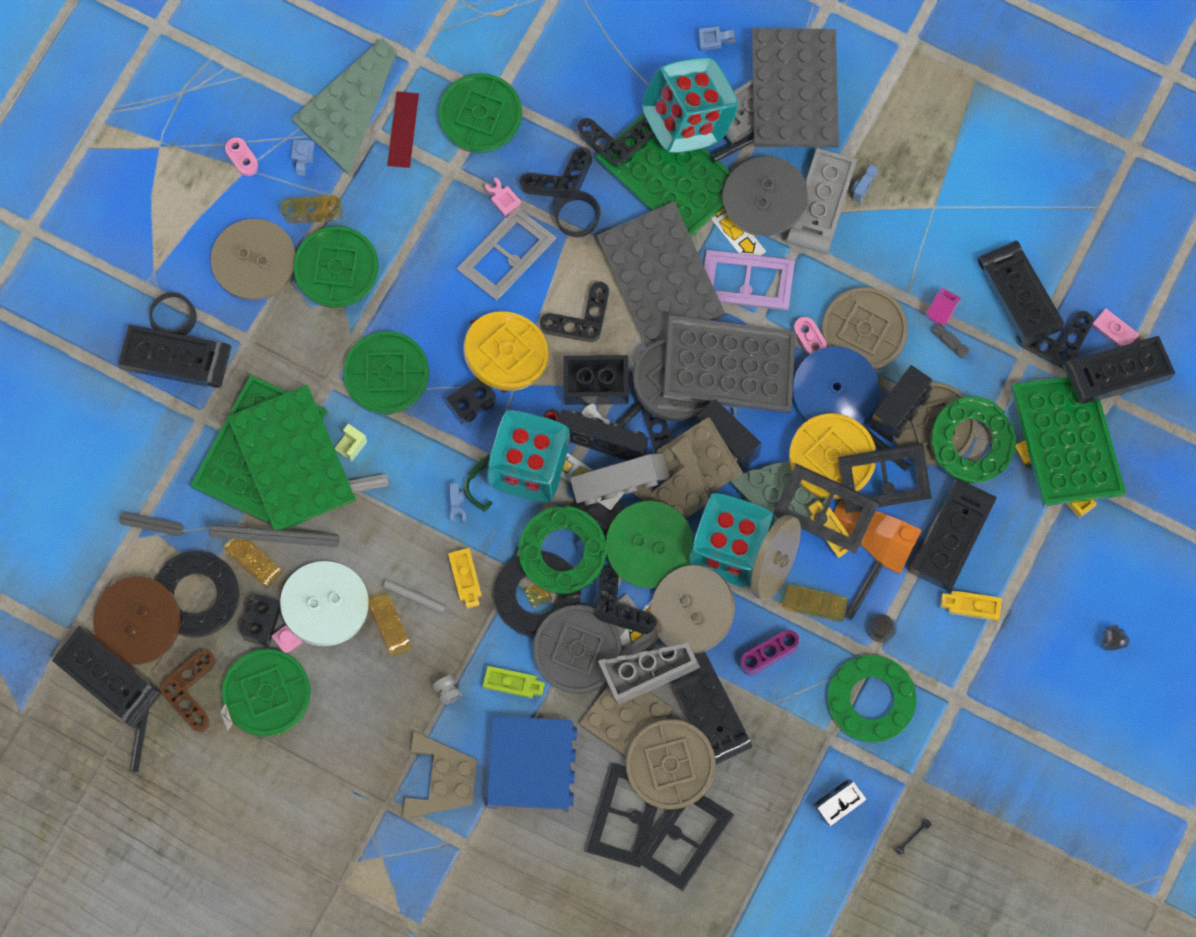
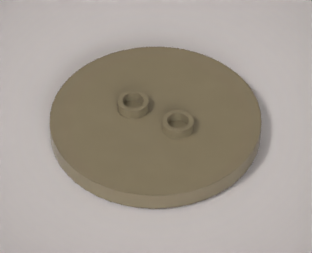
M246 219L232 224L216 239L211 252V267L218 284L230 295L243 300H262L277 294L289 283L294 273L293 264L296 253L291 238L280 226L263 219Z
M860 287L842 293L829 305L822 322V335L826 340V347L840 346L852 349L864 356L875 371L891 364L900 355L907 340L908 324L902 307L891 295L875 288Z
M932 382L931 387L933 389L929 400L924 406L920 404L915 419L912 422L908 421L903 435L899 439L895 438L893 441L897 447L923 443L926 465L939 466L933 456L930 445L932 424L937 414L946 405L966 396L952 386ZM967 419L962 421L953 432L952 443L961 457L969 450L973 443L977 429V420ZM907 457L908 459L914 461L913 457Z
M790 515L782 516L774 523L764 538L752 571L751 589L755 597L762 600L770 599L786 580L794 563L800 542L801 526L797 518Z
M697 565L681 567L667 575L657 587L651 603V614L657 619V625L654 630L660 640L668 647L689 643L694 654L708 651L719 644L727 635L735 613L734 596L726 580L717 572Z
M661 720L642 729L633 739L627 753L626 771L632 788L644 801L658 808L680 809L697 802L708 791L715 776L716 758L710 741L698 728L681 720Z

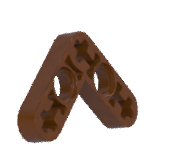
M209 650L197 652L165 679L160 687L164 698L195 732L207 730L210 720L203 709L188 694L187 690L215 666V658ZM202 656L205 658L210 657L208 659L210 663L208 665L205 663L199 666L201 671L198 673L192 664L195 663L198 666L202 662L200 659ZM190 669L194 671V677L188 681L182 679V673ZM168 685L171 687L176 685L174 689L179 695L177 699L171 692L166 693ZM183 700L191 702V707L187 711L179 709V704ZM194 711L198 718L204 717V724L202 726L199 724L195 726L196 721L191 716Z

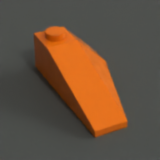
M841 498L834 514L847 533L851 535L862 511L846 513L844 499ZM875 511L860 546L867 550L876 561L881 562L884 565L883 567L900 575L922 530L900 519Z

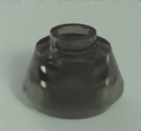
M878 613L869 618L866 631L872 640L880 643L887 642L896 633V623L891 616Z
M1118 625L1108 626L1105 628L1106 631L1102 632L1100 647L1104 651L1123 649L1128 647L1130 643L1124 629L1119 628Z

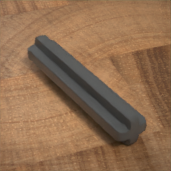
M122 512L119 519L122 525L181 536L184 530L182 523Z

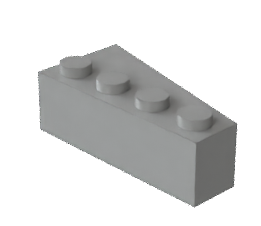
M663 453L646 455L577 475L570 479L577 503L584 502L586 506L597 503V498L604 497L605 500L618 497L617 493L623 491L625 494L638 491V487L645 486V488L657 486V482L670 479Z

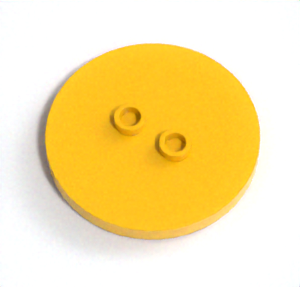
M506 311L488 313L477 319L469 328L463 345L465 361L471 372L486 385L505 391L521 390L534 384L543 374L549 358L548 344L541 330L529 319Z
M822 414L806 421L795 433L789 449L790 468L793 471L797 463L841 484L837 458L876 451L869 432L856 420L841 414ZM876 463L852 467L855 491H860L868 483ZM805 480L800 482V485L811 494L828 499L830 492ZM834 495L833 499H841V497Z

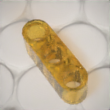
M333 195L288 198L280 206L283 219L290 224L336 221L343 216L341 200ZM331 206H337V207H338V208H337L336 210H334V211L328 210V208L331 207ZM310 207L317 208L314 212L307 211ZM290 208L296 209L295 212L291 214L286 213V211Z
M229 539L222 546L234 560L265 588H268L283 573L250 540Z
M787 585L782 608L800 614L843 622L849 600L837 594L797 585Z
M388 592L367 600L391 657L411 650V643Z

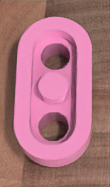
M241 138L228 140L225 150L238 172L243 176L254 175L258 170V163L249 147ZM234 145L239 146L238 149H232ZM249 161V165H243L244 162Z
M802 317L796 321L794 326L795 335L808 355L817 351L812 349L813 345H817L819 349L826 348V340L811 318ZM805 327L809 331L804 333L801 331V329Z

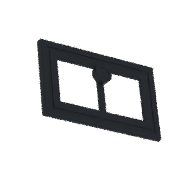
M923 443L837 458L841 484L855 490L852 467L880 462L883 478L881 491L884 495L870 497L880 502L877 508L932 499ZM913 457L918 489L894 493V485L888 482L885 461ZM844 499L846 513L863 510V507Z
M796 463L773 513L778 518L785 515L793 516L799 520L801 529L856 554L880 502ZM801 480H805L830 492L822 512L816 513L815 521L788 509ZM834 495L863 507L850 538L824 526L828 520L826 512Z
M611 762L584 852L640 868L641 865L634 860L649 839L658 807L646 802L643 815L639 810L627 813L610 808L618 779L629 780L626 766ZM608 813L629 818L633 824L640 823L632 852L600 843Z
M706 796L701 797L693 804L715 817L717 821L700 845L683 835L679 827L674 826L686 807L669 809L634 860L682 892L686 889L735 816ZM668 833L672 840H679L681 838L697 849L680 875L652 858Z

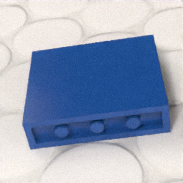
M493 716L488 809H497V806L563 809L569 813V806H573L574 793H570V784H574L575 771H571V762L576 761V749H572V740H577V727H573V720Z

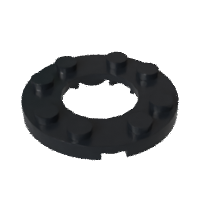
M188 551L168 560L159 573L156 574L154 580L166 586L173 595H175L178 583L185 577L193 574L204 575L215 583L217 599L207 612L200 615H189L180 610L181 618L178 635L198 638L211 635L228 624L237 610L240 589L236 575L227 562L209 552Z
M541 551L543 561L553 570L563 572L573 569L561 557ZM518 555L511 559L499 572L494 585V603L497 613L505 625L520 635L535 638L542 622L554 611L566 606L581 604V590L570 594H559L556 605L549 612L531 614L523 610L518 604L516 589L527 575L521 566Z

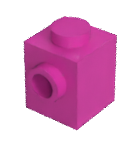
M942 287L926 315L933 322L946 325L951 319L961 297Z

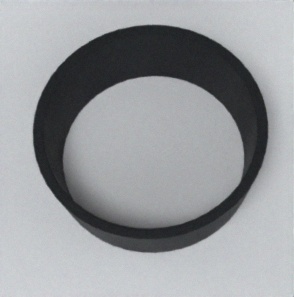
M579 191L574 198H559L554 208V217L558 227L563 233L571 237H584L593 232L601 214L597 200L591 194L584 191ZM574 200L587 202L596 212V222L588 230L582 232L569 231L559 223L561 208Z
M168 292L157 297L150 308V324L153 329L186 336L195 326L196 310L184 295ZM176 297L187 301L190 306V317L181 328L165 330L154 322L152 313L157 304L164 299Z

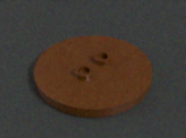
M142 576L124 578L111 585L99 599L94 613L95 635L129 664L141 665L153 662L163 656L177 638L181 618L179 606L174 595L162 583Z

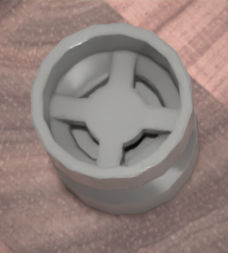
M452 675L443 677L433 684L434 690L440 693V701L444 706L455 702L462 696L460 690L454 686L455 680Z

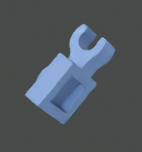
M719 26L699 29L701 51L722 49L721 43H736L734 30L720 32Z
M293 140L291 160L292 162H297V176H306L307 163H313L314 141Z
M459 483L450 484V521L454 524L455 516L461 515L463 523H466V513L460 508V503H464V490H459Z

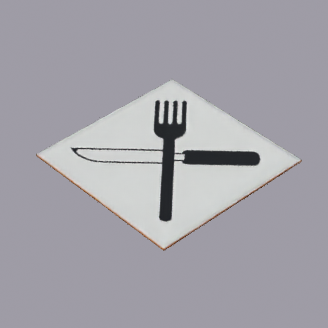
M225 704L220 712L228 731L233 723Z

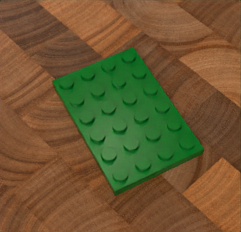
M643 113L614 140L617 142L640 120L645 119V114ZM643 126L642 133L646 130L650 132V126L647 128ZM654 135L650 141L620 167L611 166L599 154L596 156V161L650 211L675 202L690 237L694 236L724 208L723 190L731 172L720 161L713 163L710 160V155L712 154L705 148L679 153L668 152ZM629 138L625 142L629 147L637 145V141L633 138ZM613 153V159H620V153L618 155Z
M250 375L228 416L285 394L287 391ZM317 405L322 420L324 421L328 411ZM227 418L190 486L204 495L269 524V517Z
M1068 377L1015 383L1011 386L1043 507L1123 497L1126 494L1100 400L1079 404Z
M308 384L227 416L273 529L286 530L356 501Z

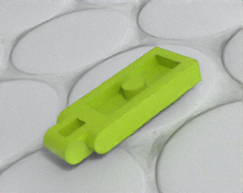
M487 666L483 689L532 699L533 695L542 696L545 683L537 681V677L534 675Z

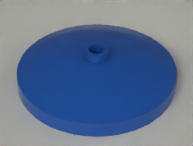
M832 346L813 352L800 364L793 380L794 403L798 412L806 421L818 415L834 413L848 416L862 424L872 414L878 401L879 382L874 368L864 356L846 347ZM836 384L837 386H840L841 389L839 391H836L833 389V385Z

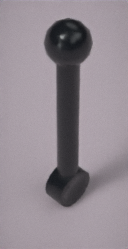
M924 820L922 826L902 846L896 848V853L899 855L903 854L904 849L924 829L930 828L931 822Z

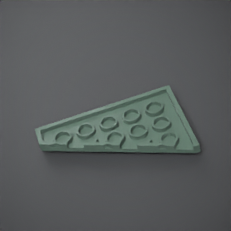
M383 38L291 118L292 122L314 141L347 175L352 172L360 146L363 144L369 123L384 90V84L397 56V51Z
M789 461L765 466L762 469H755L741 474L729 483L748 502L764 507L773 513L792 470ZM799 485L788 509L810 519L809 517L812 514L808 507L817 500L825 506L827 499L813 495Z

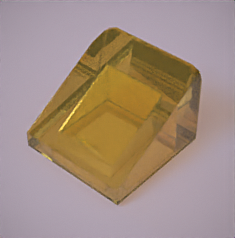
M535 584L524 588L532 609L552 601L550 592L539 588Z

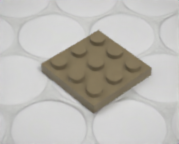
M710 417L657 450L658 454L664 453L668 471L673 476L684 468V465L671 448L683 438L689 436L692 442L693 453H696L697 464L701 474L704 475L710 494L743 474Z
M608 685L582 720L580 726L627 758L629 747L636 735L648 725L666 720L673 711V708L650 692L619 705Z

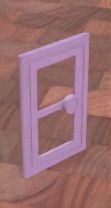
M706 250L704 267L712 285H714L717 263L747 266L745 285L740 287V293L716 291L721 303L789 310L795 260ZM751 267L782 270L778 298L752 295V287L749 285Z

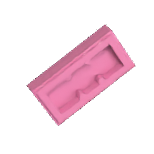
M1107 309L1092 324L1093 328L1118 347L1134 343L1140 335Z

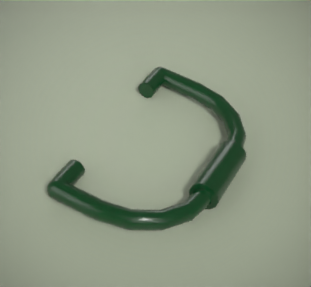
M490 454L479 459L467 473L468 476L464 481V492L467 499L483 512H486L493 503L489 500L483 505L477 501L470 493L469 484L487 465Z

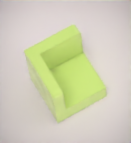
M348 424L343 430L344 437L337 444L335 450L352 462L367 443L366 435Z

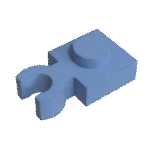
M871 164L861 181L857 180L852 188L854 192L853 200L861 203L870 184L877 175L878 168Z

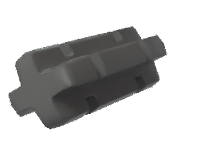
M938 324L933 329V334L937 338L940 337L941 341L952 351H956L960 358L966 357L970 351L965 344L962 345L961 341L950 331H946L942 324Z

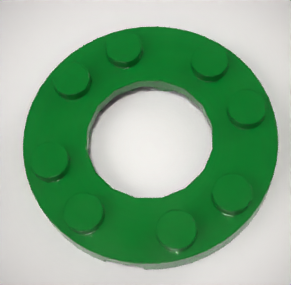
M974 396L963 397L946 405L934 419L930 432L931 450L940 468L956 480L958 478L966 483L986 482L1002 473L1010 464L1016 447L1014 427L1004 414L1005 411L988 399ZM967 419L983 423L989 429L992 436V447L989 454L979 461H968L962 458L952 443L953 432L956 426Z
M552 507L538 513L525 526L519 541V558L525 574L536 586L550 593L570 594L586 588L599 576L606 560V541L599 524L589 514L574 507ZM561 529L576 533L584 545V556L580 564L572 570L563 572L555 571L548 567L543 561L541 554L545 538L552 532Z
M865 655L846 662L838 669L829 686L827 703L832 720L844 734L854 740L882 743L897 737L907 728L915 713L917 696L914 683L902 666L883 656ZM866 678L880 679L891 688L894 695V704L886 716L879 719H866L853 709L850 702L851 691L859 681Z

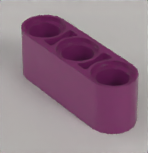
M786 630L749 650L741 658V671L748 676H752L793 654L798 648V634L793 630ZM791 638L795 644L793 646H786L783 640ZM772 649L776 654L773 657H768L764 654V651ZM752 659L757 665L749 668L745 665V661Z

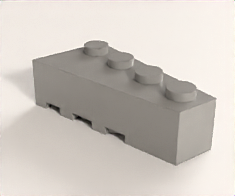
M689 643L598 661L619 705L700 668Z

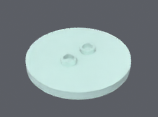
M320 561L301 567L289 577L281 593L280 606L282 618L286 626L297 638L312 645L332 646L347 641L360 630L367 617L369 600L363 581L353 570L336 562Z

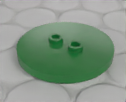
M471 74L458 79L444 92L439 104V122L444 135L456 147L472 153H489L504 147L515 137L522 122V105L515 89L505 80L491 74Z
M331 226L315 231L301 243L294 258L293 269L299 289L309 300L323 307L343 308L361 301L370 293L378 278L379 262L374 246L363 234L348 227Z
M381 331L365 336L351 348L344 362L343 378L348 394L361 408L375 414H396L409 409L422 397L429 381V365L424 351L413 339L398 332Z
M654 500L636 502L624 508L612 521L606 538L607 556L612 568L623 580L641 588H657L662 580L671 572L688 566L689 556L693 550L694 543L692 530L685 517L674 507Z
M274 649L255 650L240 657L226 673L221 691L223 706L226 704L233 724L242 731L258 737L277 736L292 729L304 717L311 698L310 682L302 665L289 654Z

